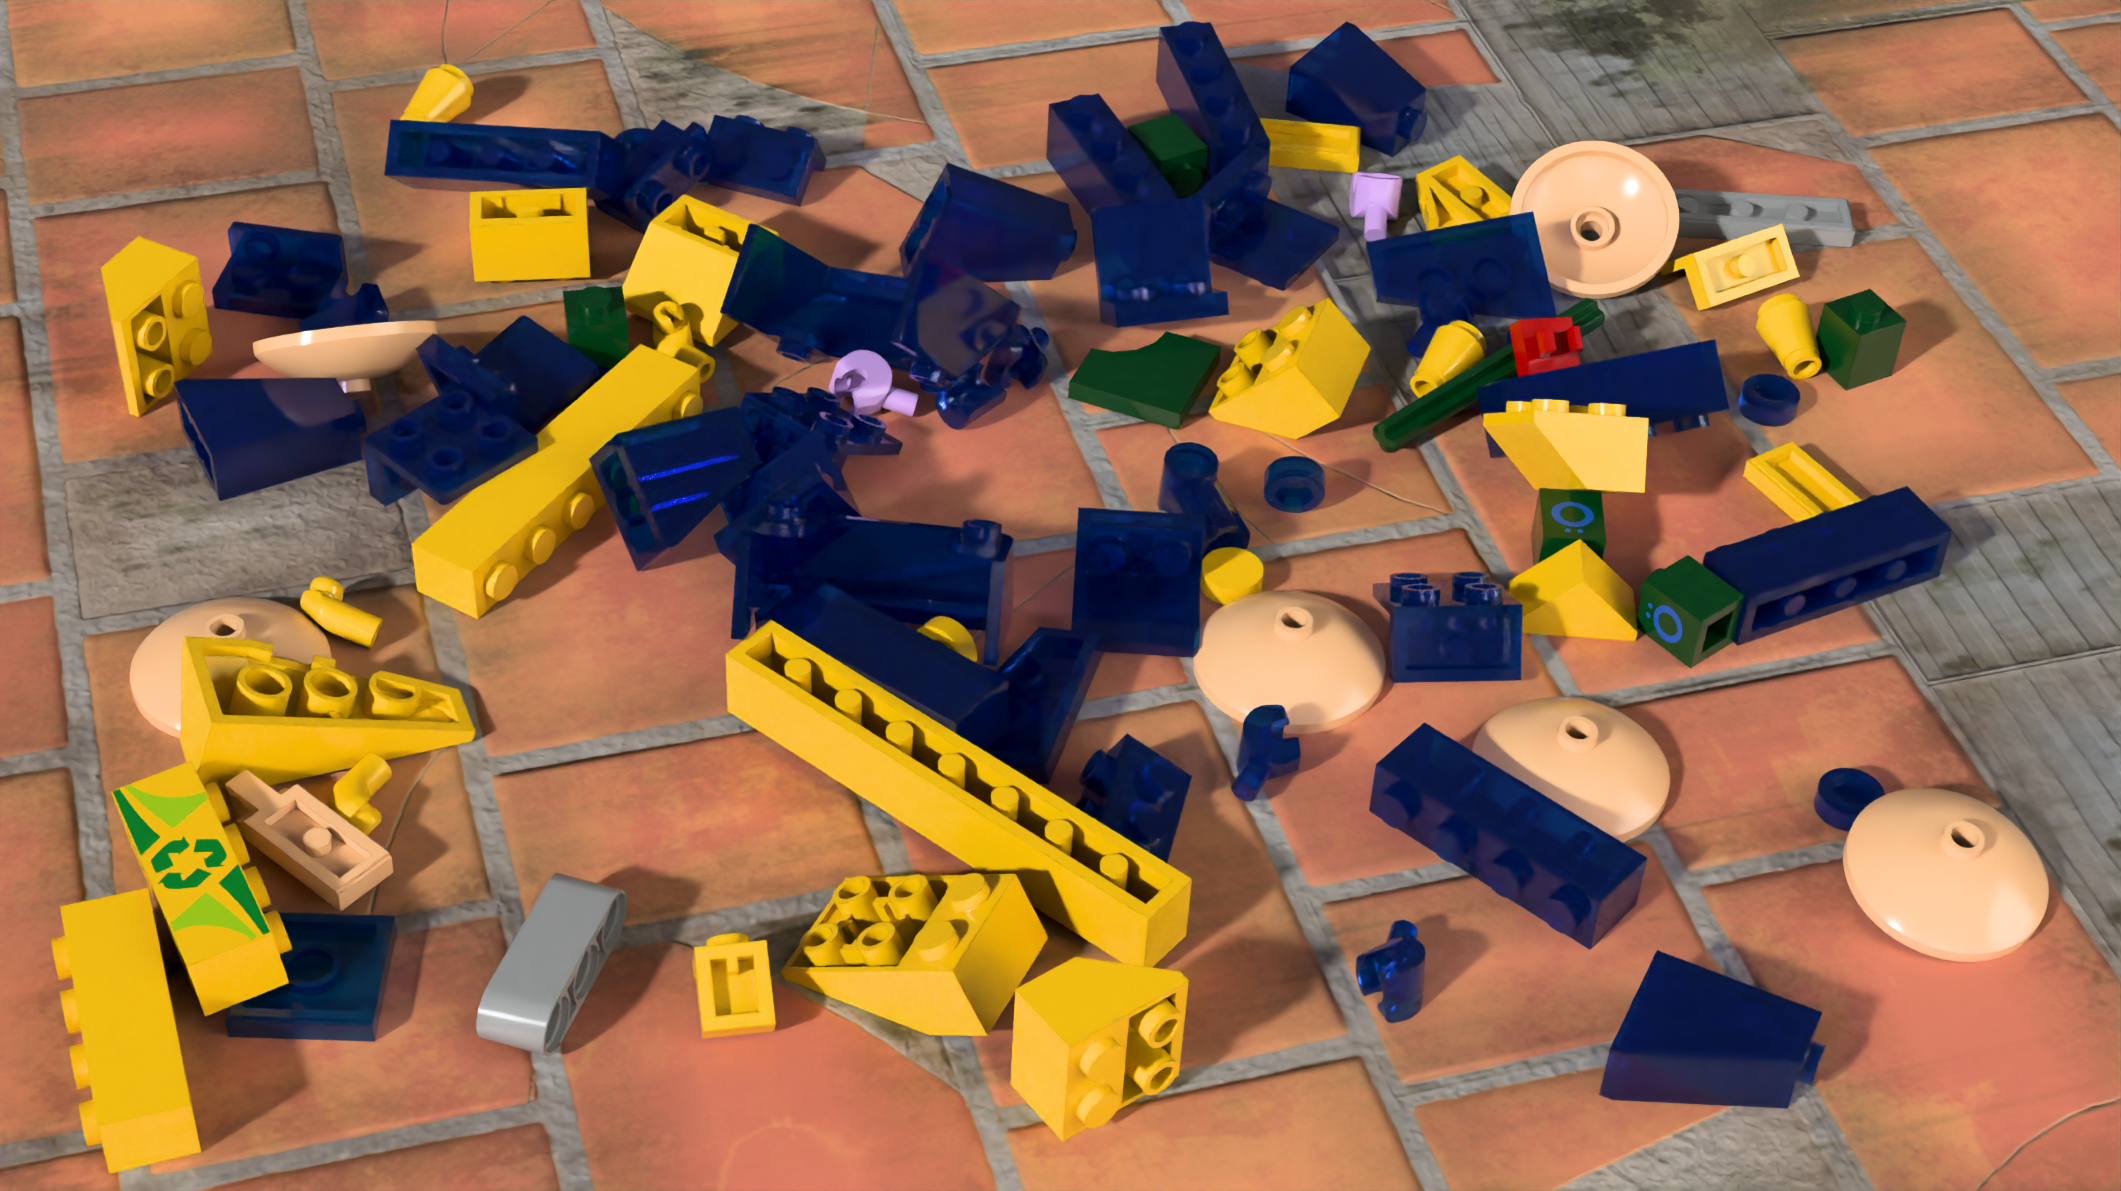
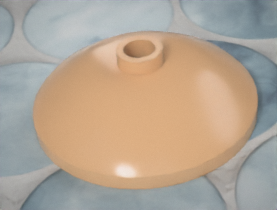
M1596 140L1580 141L1551 150L1536 160L1526 170L1513 193L1509 214V228L1511 239L1519 258L1540 281L1559 292L1571 296L1604 299L1636 290L1650 281L1663 268L1676 243L1679 231V208L1669 181L1662 171L1648 158L1620 144ZM1585 230H1593L1599 234L1600 238L1595 241H1588L1582 237L1581 233Z
M417 320L327 328L262 339L253 342L254 356L264 365L294 380L314 384L333 383L335 395L356 394L371 391L370 379L386 376L406 367L431 345L437 336V326L435 321Z
M1273 590L1250 594L1231 601L1216 610L1206 619L1196 635L1192 659L1193 671L1198 685L1216 707L1230 717L1249 726L1285 734H1310L1328 731L1348 724L1360 717L1378 698L1382 690L1386 666L1385 654L1378 637L1361 618L1330 599L1292 590Z
M255 597L214 599L193 605L174 614L156 627L143 640L131 663L130 685L134 701L141 714L159 730L180 739L182 644L185 636L253 639L274 644L273 656L307 664L312 663L314 654L331 658V651L328 640L321 628L310 617L290 606Z
M1574 697L1537 698L1512 705L1490 718L1478 732L1470 759V774L1474 789L1485 807L1497 819L1509 828L1533 840L1572 849L1609 847L1626 842L1642 834L1653 825L1662 813L1670 787V773L1666 758L1656 741L1641 726L1613 708L1594 701Z
M1910 788L1891 792L1874 800L1859 813L1845 841L1843 849L1844 872L1849 888L1857 903L1866 915L1885 933L1907 947L1923 954L1958 962H1979L1996 959L2010 954L2026 943L2044 917L2049 898V886L2045 868L2039 854L2015 824L1994 808L1972 797L1935 788Z

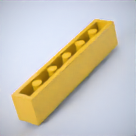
M638 345L411 543L417 591L475 619H479L495 603L505 599L518 582L537 565L546 562L553 553V550L575 530L583 528L591 516L611 497L620 494L631 480L633 465L640 455L657 448L667 447L686 429L692 428L697 423L703 410V399L700 396L699 368L645 345Z

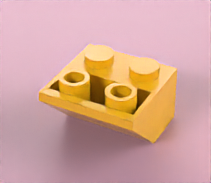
M586 188L470 192L469 227L475 282L495 281L498 283H509L515 280L553 279L565 281L572 278H591L589 205Z
M683 194L649 223L622 286L625 308L631 313L652 321V311L659 303L664 301L677 302L689 316L693 339L714 347L780 288L779 233Z
M138 236L101 267V273L129 413L140 418L155 403L165 397L194 368L202 364L213 352L198 257Z
M1329 297L1308 308L1305 305L1296 306L1286 313L1275 326L1265 331L1261 328L1253 329L1238 341L1234 347L1236 356L1230 368L1219 378L1217 382L1219 390L1208 412L1218 421L1296 440L1341 417L1371 347Z
M1532 399L1531 402L1507 401L1506 412L1483 414V427L1535 490L1549 488L1601 493H1645L1649 418L1626 417V405L1589 403L1588 406L1569 405V401Z
M1074 957L1016 988L1010 1085L1062 1142L1086 1128L1094 1129L1104 1125L1118 1110L1144 1095H1156L1162 1092L1179 1076L1189 980L1180 971Z

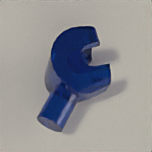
M342 278L328 297L325 309L297 321L301 332L383 323L389 320L388 307L377 284L363 283L356 294L349 295L346 291L348 279Z
M1461 278L1447 283L1448 292L1441 298H1433L1428 289L1422 294L1419 301V315L1422 325L1406 344L1408 351L1413 356L1422 359L1437 328L1448 325L1452 321H1465L1478 329L1469 295Z
M1016 323L1003 324L983 374L988 385L993 389H1007L1011 385L1009 378L1020 381L1026 390L1037 385L1043 379L1048 366L1047 358L1043 352L1049 343L1047 332L1039 327L1029 330L1025 326Z
M966 361L948 374L933 369H928L922 374L920 378L921 389L924 392L936 395V409L942 420L949 427L961 430L1002 404L1006 399L1007 391L998 382L988 386L981 379L980 374L985 365L979 362Z
M1282 705L1259 706L1249 712L1244 720L1236 756V768L1239 774L1231 786L1233 794L1243 801H1254L1266 780L1298 771L1301 759L1299 738H1283L1284 726L1289 725V718Z
M1406 920L1395 921L1391 925L1385 943L1359 955L1356 959V977L1363 996L1383 991L1382 1002L1378 1003L1377 1008L1389 1023L1401 1022L1412 1018L1419 1012L1423 1004L1426 952L1423 944L1417 940V927Z

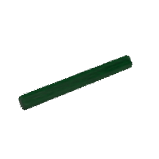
M1585 298L1553 317H1572L1573 326H1580L1581 337L1592 332L1605 321L1604 312L1599 309L1597 301L1592 298ZM1512 343L1375 425L1373 436L1379 442L1381 449L1387 453L1396 451L1518 377Z

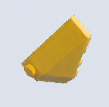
M184 637L181 661L180 743L186 762L192 760L203 786L216 781L219 788H225V783L246 769L265 784L271 786L352 768L368 753H374L386 761L473 741L476 731L460 690L457 688L382 670L374 673L370 679L348 674L334 669L336 659L315 654L311 664L272 655L274 644L253 639Z

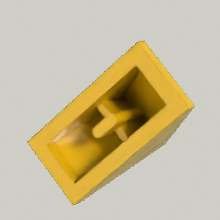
M1581 539L1508 581L1509 633L1636 641L1638 630L1633 589Z

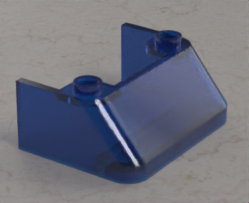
M749 224L720 313L777 343V354L797 362L809 363L812 355L840 360L853 351L869 350L884 358L891 370L908 372V376L918 382L934 387H943L945 379L958 380L1011 335L1015 330L1022 308L1017 303L930 250L920 249L911 278H900L830 267L763 227Z
M771 500L767 504V510L755 512L739 532L737 538L731 639L744 640L765 608L924 625L934 617L945 616L956 620L966 629L986 631L983 665L997 666L1011 626L1014 538L1001 533L1002 525L1000 523L974 519L963 521L962 527L806 512L807 505L803 502Z

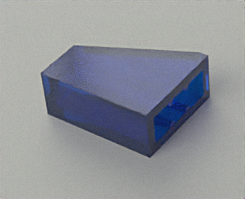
M1346 21L1290 66L1285 111L1312 123L1361 127L1360 144L1394 157L1410 142H1416L1425 130L1428 119L1427 113L1424 112L1427 89L1356 25Z
M947 163L899 247L904 283L913 286L1050 280L1061 261H1067L1071 257L1077 242V231L1073 227L1068 203Z
M336 378L184 379L173 382L182 431L219 501L362 460L359 435L367 432L364 412L357 398L348 400Z
M738 406L617 433L589 458L637 572L650 568L677 546L762 461L756 449L753 434L747 428Z
M1657 950L1611 1045L1599 1095L1611 1100L1788 1109L1798 1082L1812 1086L1821 1065L1827 1045L1816 1042L1814 1039L1822 1012Z

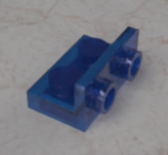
M662 120L592 193L591 196L597 209L645 235L649 223L685 194L697 180L703 178L710 166L717 160L705 128L696 122H692L685 130H682Z
M233 222L228 229L231 257L212 289L215 309L328 323L349 282L343 238L336 234Z

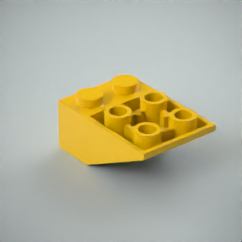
M970 873L966 875L934 876L920 874L893 877L856 876L845 878L835 889L831 900L811 929L803 935L799 946L781 970V974L787 981L927 1035L988 1036L1015 993V989L1018 988L1048 940V936L1016 874Z

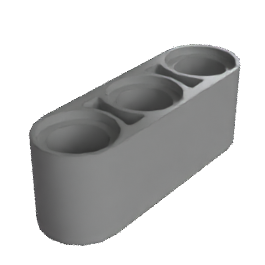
M560 873L552 875L482 995L476 1019L478 1037L548 1057L553 1055L564 1039L620 936L627 911L626 892Z

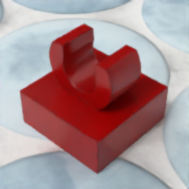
M1572 317L1520 319L1509 326L1519 383L1570 380L1582 373L1578 353L1582 352L1584 348L1580 326H1573Z

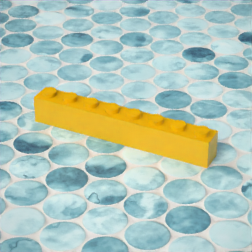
M768 621L726 653L728 712L982 874H1016L1032 906L1120 962L1153 967L1186 936L1192 884L1190 877L775 621Z

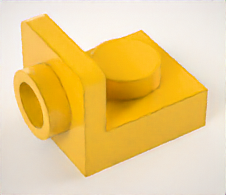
M728 933L707 939L706 946L694 947L692 966L693 976L696 979L702 1039L775 1031L776 1021L767 940L749 942L747 934Z

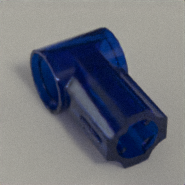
M1186 442L1176 444L1166 451L1157 500L1159 510L1167 512L1172 520L1183 526L1188 534V540L1199 559H1203L1208 553L1219 548L1235 547L1247 549L1250 532L1217 478L1219 467L1217 455L1202 444Z

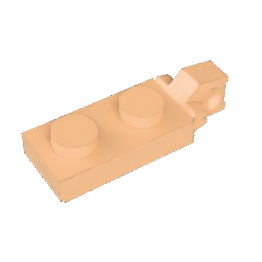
M247 769L225 783V789L228 790L230 801L228 810L238 819L236 821L237 827L246 840L340 912L393 873L392 856L389 855L387 850L298 784L290 789L284 787L276 792Z

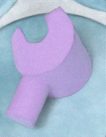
M1356 171L1352 174L1349 195L1350 214L1353 218H1365L1364 237L1370 242L1385 240L1387 220L1398 221L1403 179L1400 175Z
M856 350L840 359L835 366L828 387L835 399L848 396L853 397L854 408L847 410L845 414L851 419L873 414L882 408L912 417L919 394L891 386L892 372L890 366L884 358L869 350Z

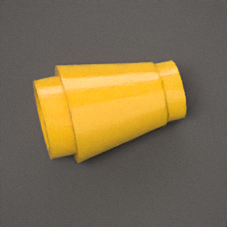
M442 64L438 68L429 69L404 114L399 119L400 127L405 134L416 141H425L429 135H432L467 110L471 104L470 97L474 92L470 79L463 71L450 64Z
M1790 293L1776 295L1765 301L1757 312L1756 330L1784 369L1787 370L1790 378L1802 380L1815 375L1820 370L1822 362L1819 357L1811 307L1806 302L1801 301L1797 295Z
M1460 320L1452 321L1448 325L1437 328L1415 371V375L1410 380V387L1414 394L1420 398L1484 360L1487 344L1482 333L1473 325Z

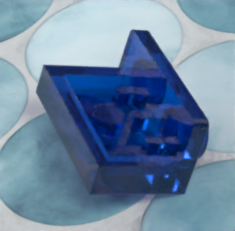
M715 115L693 173L700 183L800 207L813 170L823 171L827 160L818 140L805 130L795 127H787L785 131L765 127L760 121L745 115H736L734 119Z
M1126 734L1107 753L1100 749L1088 760L1079 777V784L1084 786L1081 799L1075 804V807L1167 863L1192 775L1129 734Z

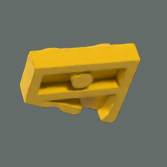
M1461 155L1416 174L1415 193L1436 263L1441 268L1511 236L1509 214L1512 197Z

